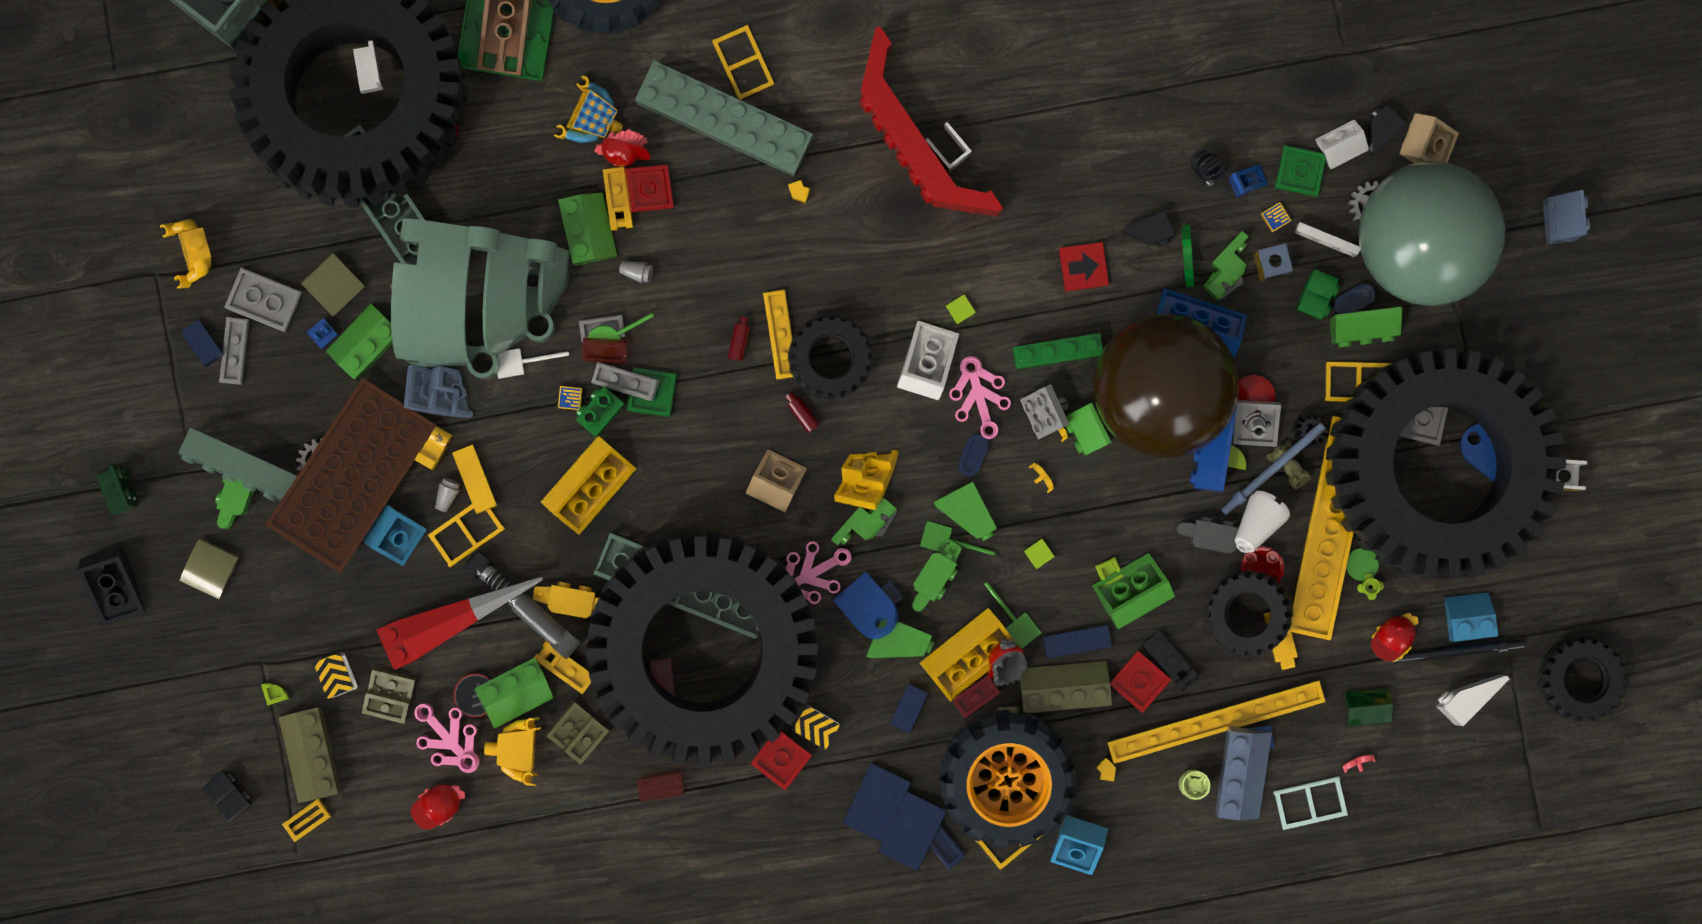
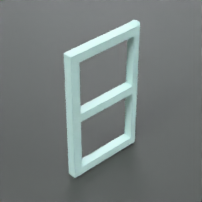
M1339 776L1273 791L1283 830L1348 815ZM1335 782L1342 812L1316 817L1310 787ZM1305 789L1312 819L1286 824L1280 794Z

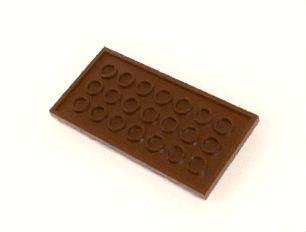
M362 378L265 526L338 573H341L437 425L414 410L404 408L403 403Z

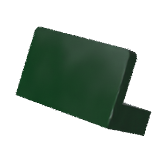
M1389 688L1345 692L1348 726L1388 723L1392 721L1393 702Z

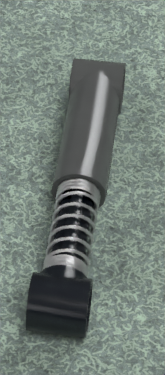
M477 549L461 565L474 578L487 582V585H491V589H495V591L511 586L510 582L507 583L505 578L501 577V574L498 575L496 573L497 570L492 567V562ZM521 593L509 601V605L512 607L511 610L543 637L565 659H568L581 644L579 639L560 625L527 594L523 595Z

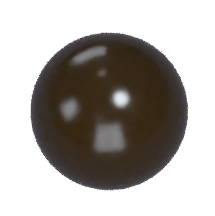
M1153 314L1139 318L1123 327L1105 346L1097 362L1094 375L1095 403L1107 429L1119 442L1129 449L1156 458L1186 456L1212 443L1229 424L1235 412L1239 395L1238 369L1226 343L1213 329L1204 323L1179 314Z

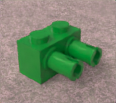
M605 387L602 389L597 388L590 396L592 401L588 406L583 405L576 413L578 416L576 421L596 438L600 436L625 406L621 400Z

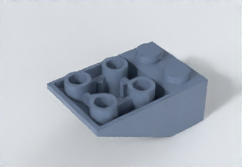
M1584 190L1548 197L1543 200L1546 244L1573 242L1587 235V231L1590 229V222L1585 214V209L1588 208L1587 196H1584Z

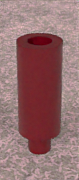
M740 316L739 323L734 325L728 359L743 361L750 327L747 326L749 318Z
M793 392L785 396L789 401L787 406L807 434L820 426V423L800 396L796 397Z

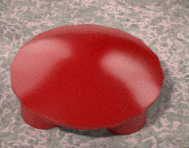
M1249 375L1239 380L1238 400L1275 402L1274 388L1264 377Z
M1259 546L1254 552L1246 553L1242 559V572H1263L1277 579L1278 583L1284 576L1285 565L1283 558L1271 547Z

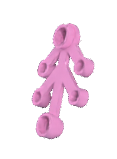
M968 356L960 364L962 375L955 388H952L949 392L951 400H960L963 395L962 390L970 379L972 389L961 409L956 411L955 418L959 422L966 421L968 419V412L976 400L983 424L980 428V433L984 438L992 439L997 435L998 427L994 422H991L985 398L997 404L1001 410H1007L1011 405V401L1009 398L1001 397L981 386L979 377L991 382L992 387L995 389H1001L1005 384V380L1001 376H995L984 370L981 361L977 357ZM969 363L975 365L974 371H968L967 365ZM997 378L1001 379L1002 385L995 386L994 380ZM954 390L960 392L959 398L952 397ZM1003 399L1008 401V406L1005 408L1000 406V401ZM960 411L966 413L965 419L958 418ZM988 426L993 429V433L990 435L985 433V428Z
M809 542L806 546L807 554L801 574L794 579L799 586L807 583L827 589L830 593H837L840 590L838 581H828L816 576L836 565H847L851 561V553L845 548H840L834 553V557L812 568L815 554L819 551V545L816 542ZM810 544L817 546V550L813 553L808 549ZM791 552L787 555L788 563L786 570L792 577L795 565L800 561V556L796 552ZM840 553H845L847 555V559L845 561H840L838 559V555ZM793 554L798 558L795 563L789 561V557ZM831 583H837L838 589L836 591L830 590L829 586ZM801 589L805 599L809 600L810 603L817 604L820 602L821 595L819 592H808ZM812 593H816L819 596L816 602L810 599Z
M422 703L416 707L415 717L421 722L427 721L443 739H430L428 736L423 735L417 739V747L422 750L427 748L450 749L457 755L445 756L442 752H436L431 757L432 764L435 766L442 764L457 765L465 773L474 772L480 763L478 755L474 753V736L477 734L478 728L472 723L464 727L463 733L466 739L465 749H463L459 744L460 719L463 717V710L460 707H454L449 711V718L451 719L449 733L433 715L434 709L430 704ZM423 708L428 709V715L422 713ZM453 710L459 712L458 718L453 716ZM468 727H472L474 729L473 734H469L467 732ZM421 739L427 741V746L421 745ZM436 755L442 758L441 763L435 761ZM466 758L472 759V765L466 764Z

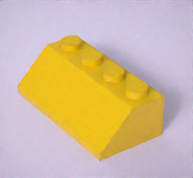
M598 436L541 503L580 535L637 468Z
M987 608L921 661L920 664L951 702L952 699L989 671L988 656L993 647L1001 643L1002 639H1012L1013 641L1014 639L991 610Z

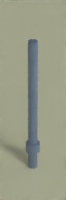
M1321 422L1318 423L1242 491L1238 490L1233 495V499L1221 508V511L1227 516L1238 505L1244 504L1248 500L1247 497L1322 433L1326 429Z

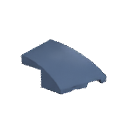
M413 364L408 366L404 408L442 416L473 417V412L469 410L466 401L467 393L462 385L459 370L444 366H438L434 369Z

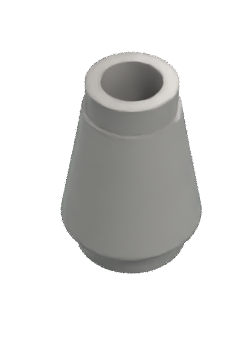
M622 261L619 273L642 284L644 282L649 283L653 275V266L649 265L648 262Z
M443 478V481L439 483L436 509L443 512L448 511V508L460 491V484L458 482Z

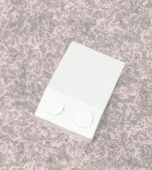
M917 321L897 387L939 401L945 387L959 334Z
M1496 675L1450 692L1446 691L1439 697L1438 701L1440 703L1436 707L1454 725L1464 726L1510 678L1505 675Z

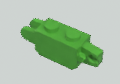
M223 479V483H225L223 490L218 492L215 503H217L216 508L220 510L217 526L221 529H230L236 515L242 516L247 514L254 492L243 488V483L235 480L232 483Z
M950 541L941 553L932 554L913 584L915 591L918 592L912 604L915 611H923L929 600L933 602L936 598L940 600L946 591V588L943 587L946 581H952L958 570L955 569L956 561L962 548L956 543Z

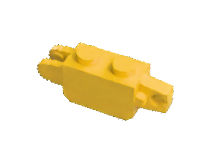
M558 582L557 586L535 587L533 593V600L548 604L551 612L582 618L592 616L595 604L599 598L596 597L597 593L592 592L591 587L579 586V590L570 588L571 584Z

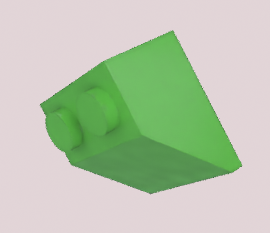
M1092 403L1066 416L1069 425L1065 427L1069 434L1073 433L1076 439L1073 443L1079 454L1083 453L1086 456L1111 443Z

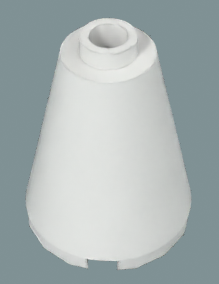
M1255 491L1250 496L1235 538L1236 546L1240 551L1244 553L1254 552L1286 523L1290 517L1287 506L1283 502L1279 505L1274 501L1276 497L1264 491Z

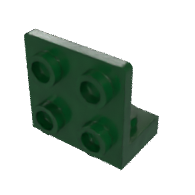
M111 464L108 465L109 470L95 475L111 516H116L138 507L136 503L138 496L134 488L131 489L129 486L130 476L126 468Z

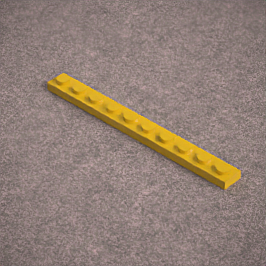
M1315 681L1107 742L1113 764L1225 732L1228 726L1242 727L1324 703L1325 698L1320 681Z

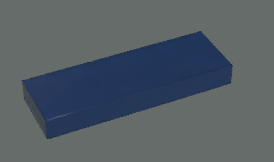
M1108 625L1043 637L1046 659L1112 647Z

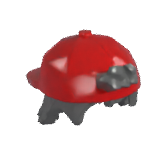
M1002 639L1001 643L993 647L988 656L990 666L988 676L994 679V683L997 686L1009 685L1010 682L1015 683L1016 680L1024 678L1028 665L1023 649L1012 639Z

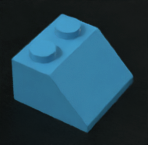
M386 504L362 542L404 566L427 529Z
M1488 592L1444 598L1449 641L1455 642L1498 636L1496 614Z
M1066 815L1050 862L1092 875L1104 849L1108 828Z

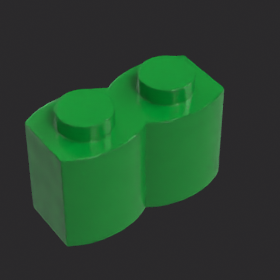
M1313 269L1295 310L1317 320H1322L1323 317L1326 318L1331 309V305H1328L1331 297H1336L1340 285H1337L1339 279Z

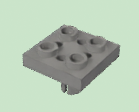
M1051 384L1020 399L1038 439L1069 425L1064 413L1068 409V403L1060 405L1067 400L1063 397L1057 398Z
M1238 400L1232 443L1277 447L1281 403Z

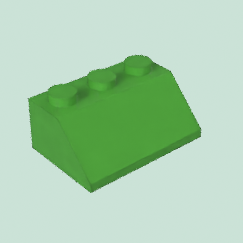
M603 193L582 194L558 200L574 266L617 257Z
M370 304L326 352L354 380L359 381L393 345L391 322Z
M1395 307L1334 315L1329 318L1332 345L1338 344L1339 348L1351 347L1352 342H1360V345L1374 344L1373 340L1382 339V343L1395 341V337L1401 335L1402 308Z
M1149 553L1123 567L1118 573L1116 571L1106 577L1105 580L1092 585L1117 629L1122 628L1175 597L1169 581ZM1121 574L1124 575V578L1104 586L1107 582L1111 581Z
M535 658L474 689L494 729L553 699L546 678Z

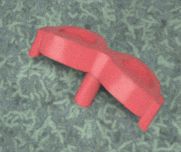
M1362 755L1347 761L1342 766L1344 773L1356 765L1360 772L1364 771L1361 763L1368 761L1376 762L1374 755Z

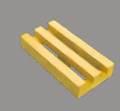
M319 798L282 825L293 841L296 842L332 817V815L327 811V808ZM315 806L320 808L296 826L290 828L289 825L312 808ZM319 814H324L318 821L298 835H295L294 832Z

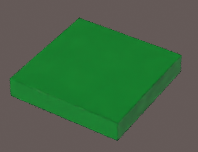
M1284 145L1274 189L1317 198L1326 162L1325 154Z
M633 367V373L653 378L660 382L654 402L629 395L627 411L671 417L677 374Z

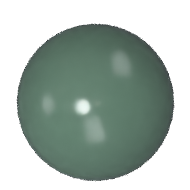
M1440 161L1419 162L1393 172L1371 193L1360 218L1359 245L1363 260L1370 274L1390 294L1412 304L1423 306L1445 305L1471 295L1493 274L1504 249L1505 220L1497 198L1480 177L1452 163Z

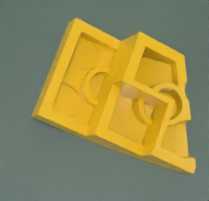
M891 450V454L877 455V452L850 454L841 468L843 482L834 494L835 502L876 510L891 479L898 458V450Z

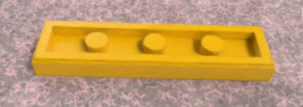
M785 290L766 292L763 295L776 379L792 378L793 375L789 370L788 354L793 339Z

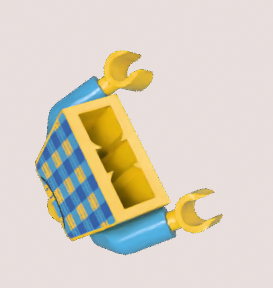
M581 76L586 81V84L583 86L576 83L578 88L583 91L566 126L567 128L557 125V128L563 129V133L560 136L556 134L554 136L559 139L567 138L571 141L587 143L595 142L598 138H605L608 131H613L615 135L621 132L623 124L614 120L617 109L613 107L614 102L607 90L595 83H590L586 76Z

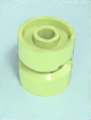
M1188 770L1179 779V789L1186 797L1199 800L1209 793L1210 780L1200 771Z

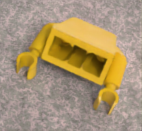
M191 219L162 224L160 228L164 227L166 230V234L162 235V237H169L178 233L189 271L187 275L175 276V281L180 280V285L177 288H190L192 282L205 276L209 268H211V254L203 227L198 228L195 221Z
M539 717L516 720L504 727L502 733L498 734V743L485 742L484 748L485 755L497 756V765L501 766L502 772L528 786H536L537 784L532 783V777L539 776L537 773H532L534 771L536 730L541 729V727L537 728L534 722L539 720Z

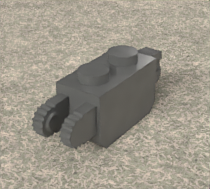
M1200 517V520H1194V524L1181 522L1176 525V533L1180 534V536L1191 537L1190 542L1193 547L1227 554L1234 552L1237 548L1235 538L1239 528L1235 527L1233 522L1222 521V524L1213 523L1214 519Z

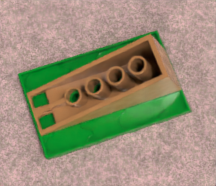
M467 0L458 49L462 68L542 81L554 16L552 6L547 0Z

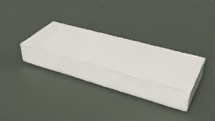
M1301 222L1297 224L1294 231L1295 234L1352 257L1358 255L1360 247Z

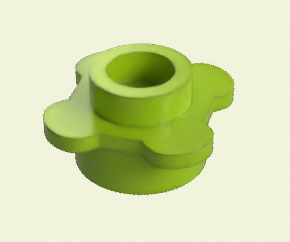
M1372 574L1365 575L1363 583L1357 586L1358 592L1367 595L1369 600L1376 599V594L1384 588L1383 582L1374 579Z

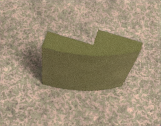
M334 253L327 257L301 282L332 316L336 315L365 287Z
M199 538L179 581L220 599L240 556Z
M374 667L368 691L365 695L362 714L405 724L416 678Z
M573 701L545 735L581 765L607 735L609 730Z

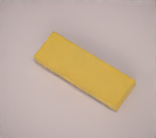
M474 445L453 452L452 454L476 514L496 507L497 503Z

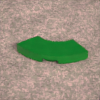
M1183 225L1182 245L1185 284L1187 287H1193L1194 268L1190 225Z

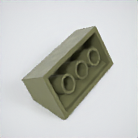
M1106 661L1031 667L1026 669L1027 673L1024 674V678L1019 680L1022 712L1033 713L1112 706Z
M322 707L278 717L298 803L342 793Z

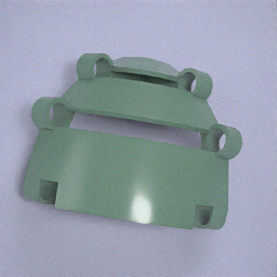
M403 218L400 239L408 244L419 245L416 265L394 262L391 331L393 349L397 359H404L411 365L424 368L467 366L470 373L475 377L486 380L498 373L500 367L498 355L528 336L537 343L546 342L553 337L555 322L549 314L568 288L569 250L556 247L557 243L522 238L500 233L499 230L492 228L467 227ZM471 250L488 252L483 294L484 345L478 347L467 346L466 293ZM529 266L534 267V271L528 272ZM533 276L539 277L536 287L529 286V279ZM537 317H544L549 322L548 331L542 336H534L530 332V323ZM481 354H488L493 360L492 368L486 373H478L474 368V361Z

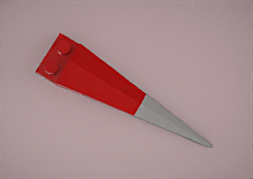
M539 577L400 619L377 629L376 631L393 669H399L418 660L489 613L541 582L543 578Z

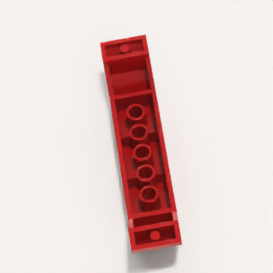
M880 26L877 27L874 32L860 91V106L866 114L870 112L872 115L871 122L878 132L882 130L885 134V143L890 150L895 149L897 161L902 168L907 167L909 170L908 177L915 186L917 184L922 189L920 194L927 204L931 203L933 207L997 217L1002 213L1003 207L993 192L990 190L984 193L955 185L884 80L887 54L892 52V43Z

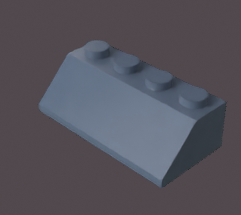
M1228 726L1215 809L1218 818L1232 820L1259 819L1272 737L1271 731Z

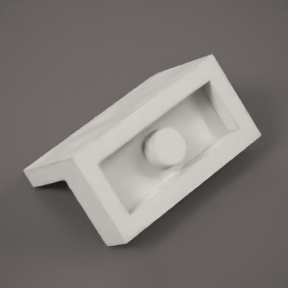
M373 40L368 41L369 47L353 49L361 94L383 90L377 50Z
M1355 120L1316 138L1317 146L1325 154L1330 169L1369 150L1365 133Z

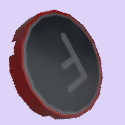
M479 673L469 674L461 678L456 684L453 693L454 702L457 707L463 710L464 715L470 717L486 715L474 689L490 681L491 679Z

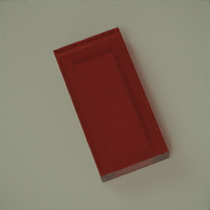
M583 338L582 361L626 364L627 340Z
M681 773L637 780L640 802L684 795Z

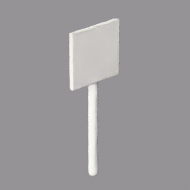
M520 348L504 351L498 355L500 367L497 372L498 379L523 375V363L568 356L570 353L566 351L522 359Z

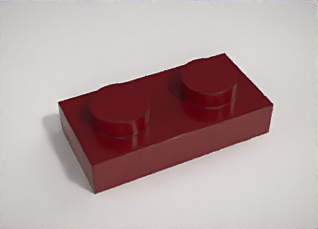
M987 675L952 699V701L965 719L999 695L1000 692Z

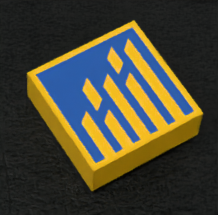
M1280 202L1260 214L1271 232L1276 231L1291 221Z
M560 386L558 408L579 410L581 408L583 389Z

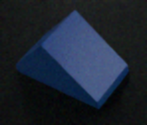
M1260 165L1235 172L1228 178L1237 198L1268 185Z

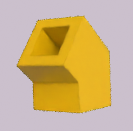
M801 180L788 184L792 198L806 203L810 188L803 187Z
M1104 758L1096 766L1100 771L1099 779L1114 781L1116 767L1107 758Z

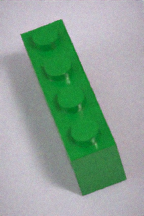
M1100 333L1012 348L1015 371L1099 358L1103 351Z

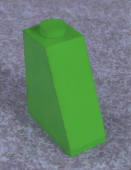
M973 482L933 502L937 509L975 539L982 538L984 541L995 535L993 531L997 527Z
M881 620L878 629L884 628L887 625V620ZM897 622L896 627L890 634L880 639H873L866 657L924 656L925 652L930 653L934 641L931 640V635Z

